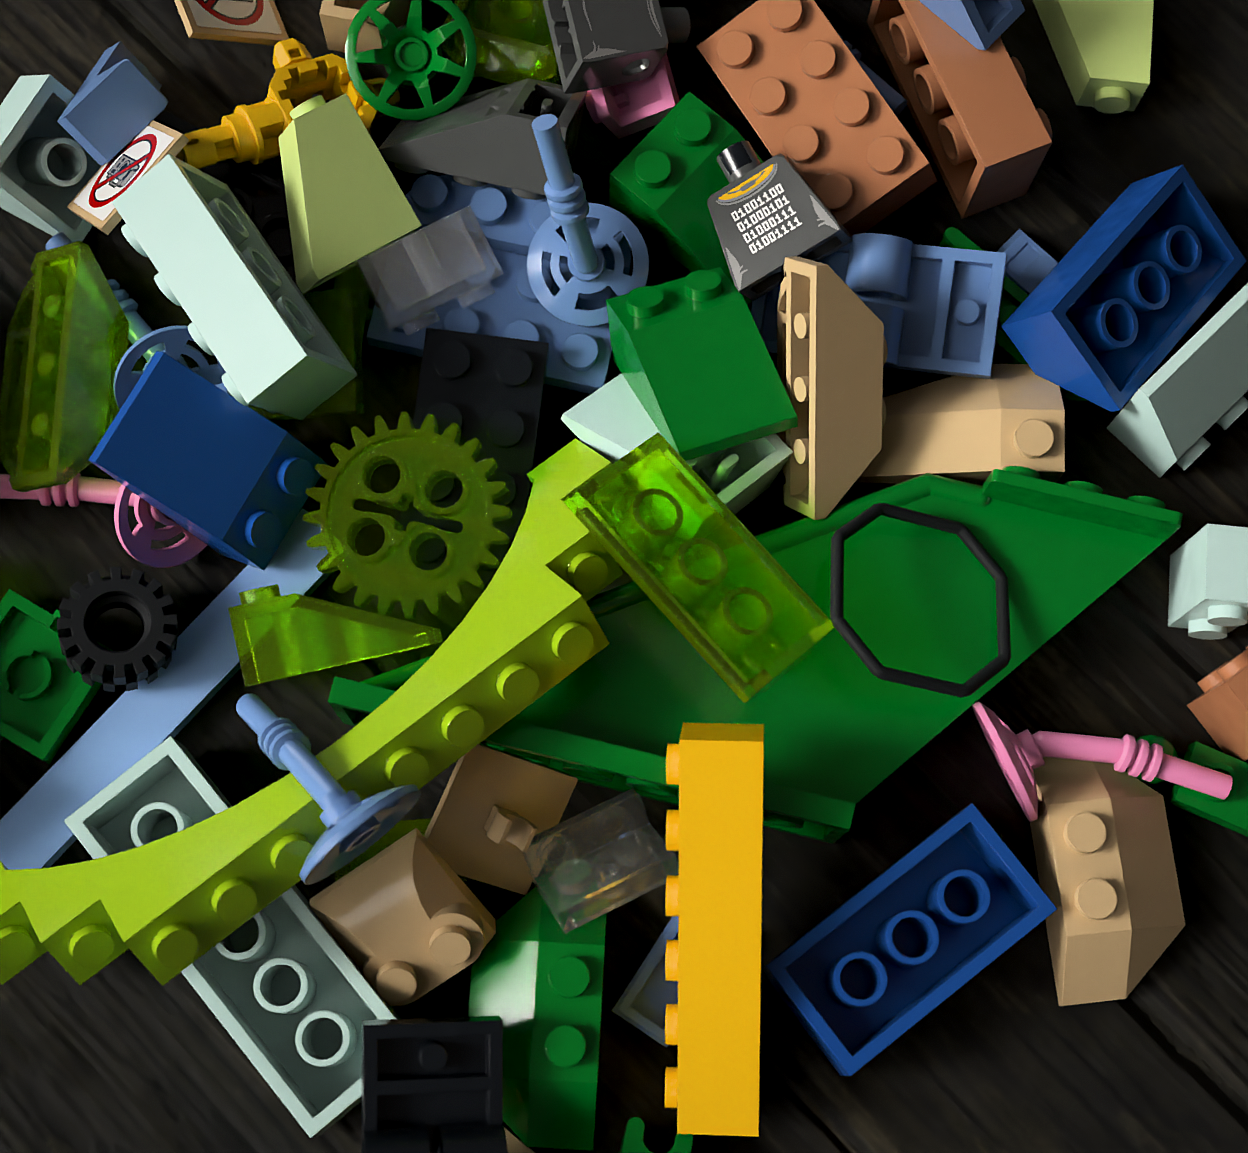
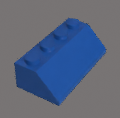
M1180 165L1131 183L1001 327L1036 375L1110 412L1119 411L1244 265L1246 260L1185 167Z

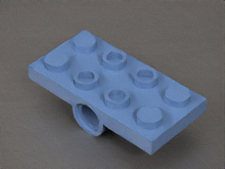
M858 233L852 235V242L819 261V263L829 265L884 323V337L887 342L888 355L883 368L991 379L1007 253L918 245L898 236ZM780 286L752 301L751 314L770 356H777V305Z

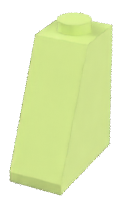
M1033 0L1075 104L1094 107L1097 111L1107 114L1134 111L1150 84L1154 0Z
M346 93L327 103L322 95L315 96L301 103L290 111L289 114L293 120L278 137L296 284L302 294L401 243L422 226Z

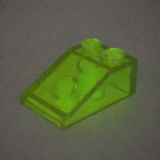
M278 584L240 592L241 605L228 608L245 687L443 642L440 629L296 593L281 596Z

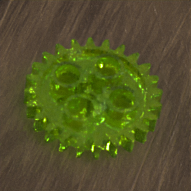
M401 412L398 428L391 430L379 415L375 417V435L369 438L356 426L351 428L356 446L350 451L334 442L330 445L334 455L339 460L335 468L325 464H316L315 469L327 482L325 488H306L305 493L321 503L320 510L304 514L303 521L310 525L321 527V533L311 537L306 541V544L312 550L328 551V554L317 564L318 571L323 574L337 570L341 571L332 587L336 592L342 594L355 585L358 586L354 597V605L364 609L377 596L379 615L388 618L396 602H400L405 618L415 620L419 602H425L431 613L439 616L442 609V596L448 594L451 599L462 606L465 604L464 594L460 587L467 581L480 589L486 586L482 577L476 571L481 564L499 568L501 563L488 550L491 544H508L510 541L507 534L495 528V522L511 518L512 511L508 507L494 504L495 499L509 491L508 486L503 481L487 482L486 479L499 466L494 458L484 459L477 463L474 461L482 448L481 442L476 437L467 441L461 447L458 445L461 437V428L458 424L453 422L442 435H439L437 419L434 415L428 414L421 428L415 429L410 415L407 412ZM386 463L399 466L400 480L394 489L386 493H375L372 491L370 478L377 467ZM444 478L460 480L463 488L459 501L447 508H439L433 505L431 491L439 480ZM358 499H363L399 511H407L410 502H413L414 507L422 515L434 519L461 522L463 529L459 533H453L425 523L411 521L407 525L406 531H403V525L392 516L355 510L354 502ZM370 524L381 525L385 533V540L381 549L369 556L359 555L355 547V538L358 532L364 526ZM431 538L444 540L447 546V556L444 563L433 570L420 569L416 562L418 547L425 540Z

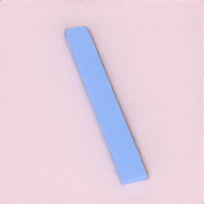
M302 508L266 569L263 571L247 565L177 637L176 650L172 651V661L166 670L161 667L158 670V678L148 684L146 679L137 682L138 689L125 691L0 820V861L8 870L51 867L77 840V837L64 820L168 737L174 738L351 554L348 547Z

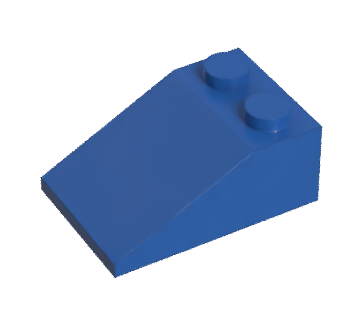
M156 351L88 460L219 554L263 571L266 569L328 465L286 430L250 407L242 405L233 396L160 351Z

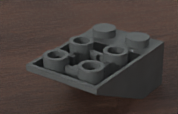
M531 78L462 97L449 110L435 117L419 121L400 120L378 150L385 161L394 162V166L397 169L407 173L423 174L431 170L453 175V179L456 182L466 186L481 187L490 183L512 188V192L522 198L531 200L546 198L544 185L548 179L532 129V122L543 114H553L557 117L572 167L577 154L587 91L564 94L562 85Z

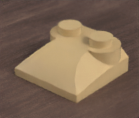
M417 827L319 892L309 901V907L389 1006L410 1004L477 960L483 948L496 934L495 918Z

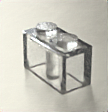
M470 205L357 260L356 268L388 331L391 332L402 326L407 336L440 321L435 310L458 299L462 309L494 294L495 291L490 282L504 274Z

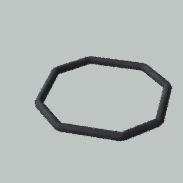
M878 503L872 505L835 531L831 539L830 618L835 629L873 675L881 680L956 697H966L972 695L1008 665L1011 659L1008 578L1004 570L967 526L957 521L886 503ZM880 515L958 535L995 580L998 656L964 684L884 667L844 619V541Z

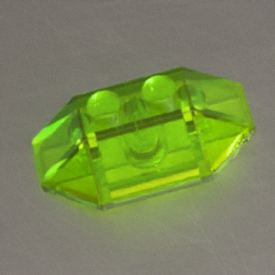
M80 241L36 253L30 268L34 275L20 295L7 332L0 399V458L4 468L10 475L9 482L12 489L19 492L68 483L91 464L88 461L119 412L114 397L113 385L117 366L127 351L129 322L89 245Z

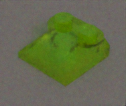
M542 0L454 1L467 17L474 33L477 46V64L474 77H482L506 84L528 78L554 84L559 80L560 74ZM448 14L443 25L454 20L450 14ZM459 30L445 41L441 48L446 52L448 60L464 68L466 45L463 34Z

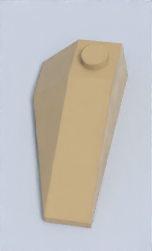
M993 364L991 379L954 375L885 396L883 399L887 415L885 424L882 427V449L855 483L898 484L917 476L931 473L983 485L994 469L1002 470L1007 466L1030 468L1041 475L1040 479L1056 483L1065 472V409L1060 386L1036 375L1028 364Z

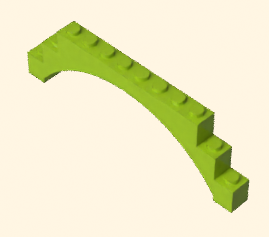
M575 438L527 473L532 483V489L526 512L512 545L491 582L463 621L430 659L390 698L339 740L315 756L346 793L354 790L363 801L377 793L395 787L414 784L418 789H421L610 644L586 602L623 574L602 534L636 510L609 460ZM289 773L254 795L184 830L137 848L90 861L49 868L8 870L0 861V984L6 983L48 951L79 985H82L130 949L162 986L302 880L299 874L304 862L317 840L327 829L326 825L319 818L323 812L322 808L293 774Z

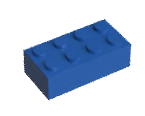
M971 803L761 967V973L839 1075L851 1076L1050 916L1057 908L975 805Z

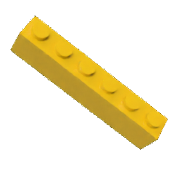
M683 723L679 744H667L666 784L679 785V810H667L666 851H679V875H667L666 916L678 917V940L666 941L665 979L666 981H678V1004H666L665 1045H678V1067H666L665 1108H677V1134L759 1137L765 724Z

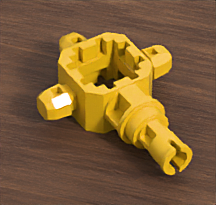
M290 38L279 41L274 46L273 65L276 71L269 84L267 98L262 102L248 106L246 104L236 106L233 114L222 117L221 125L185 133L184 135L189 141L175 157L182 161L185 160L187 164L200 169L230 158L236 163L250 161L253 165H258L266 159L280 156L278 137L293 120L289 114L295 106L312 98V95L316 93L322 95L325 101L333 100L346 93L369 134H371L374 120L386 115L374 109L355 89L344 58L332 53L312 58L304 44L297 39ZM386 78L364 80V83L371 92L378 96ZM398 90L387 102L398 107L400 102Z

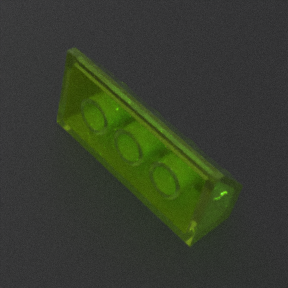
M659 432L569 494L564 501L565 505L744 704L765 693L803 661L835 628L825 613Z

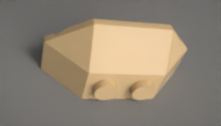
M798 256L785 257L784 279L781 282L777 305V372L798 416V427L777 433L778 437L793 451L782 468L786 479V484L783 485L784 505L813 520L825 519L882 449V427L885 424L887 415L883 399V366L887 360L888 347L884 337V323L829 265Z
M1044 757L1045 765L1034 769L1038 793V819L1030 822L1040 888L1057 908L1045 921L1059 1006L1126 999L1186 925L1164 797L1137 778L1128 775L1126 771L1123 773L1115 771L1113 763Z

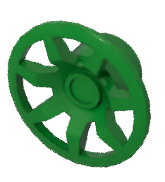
M392 0L367 1L355 15L348 29L345 43V61L348 73L355 89L363 99L374 109L389 117L415 121L435 117L458 103L474 77L477 64V46L474 33L467 17L460 8L451 0H428L441 6L454 19L431 32L422 27V0H411L407 25L398 28L377 11L379 7ZM370 17L386 40L383 48L357 53L359 33L366 20ZM459 30L463 34L466 45L464 68L444 58L441 50V45ZM358 64L384 65L388 77L378 96L371 92L364 83ZM440 74L460 77L453 91L440 102L433 104L430 85L438 79ZM402 87L408 90H417L424 107L419 109H403L392 106L387 102L398 88Z

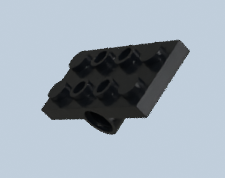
M494 1015L362 1020L361 1153H508L506 1133L503 1126V1020L501 1017Z

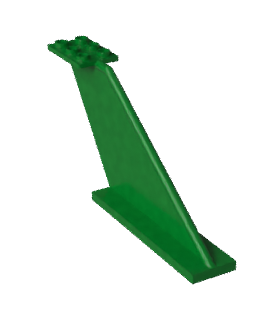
M1007 466L1002 470L994 469L982 486L926 473L836 506L825 519L813 520L806 517L593 596L586 603L610 644L488 736L481 744L574 775L578 778L579 782L679 806V785L666 784V753L668 743L679 744L683 723L765 724L763 827L834 844L850 830L855 804L1143 559L1156 550L1181 527L1183 514L1165 509L1166 504L1156 498L1131 496L1126 500L1103 494V489L1093 483L1068 481L1063 485L1040 479L1041 475L1037 471L1021 466ZM886 503L962 523L968 527L1006 573L1009 587L1011 659L1004 669L972 695L956 697L881 680L871 673L833 626L830 618L831 539L835 531L872 505ZM880 515L844 541V619L884 667L964 684L998 656L996 583L994 578L958 535ZM431 656L360 682L335 676L328 703L343 724L356 726L390 698Z

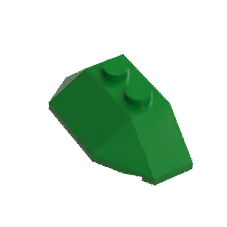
M543 880L495 921L496 934L483 948L477 960L472 963L468 1016L499 1015L503 1020V1120L526 1147L593 1151L608 891V884Z

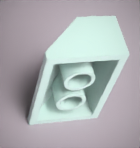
M1248 283L1138 389L1107 427L1118 440L1159 478L1174 463H1177L1185 471L1211 445L1203 435L1215 423L1226 430L1248 408V400L1243 396L1248 391Z

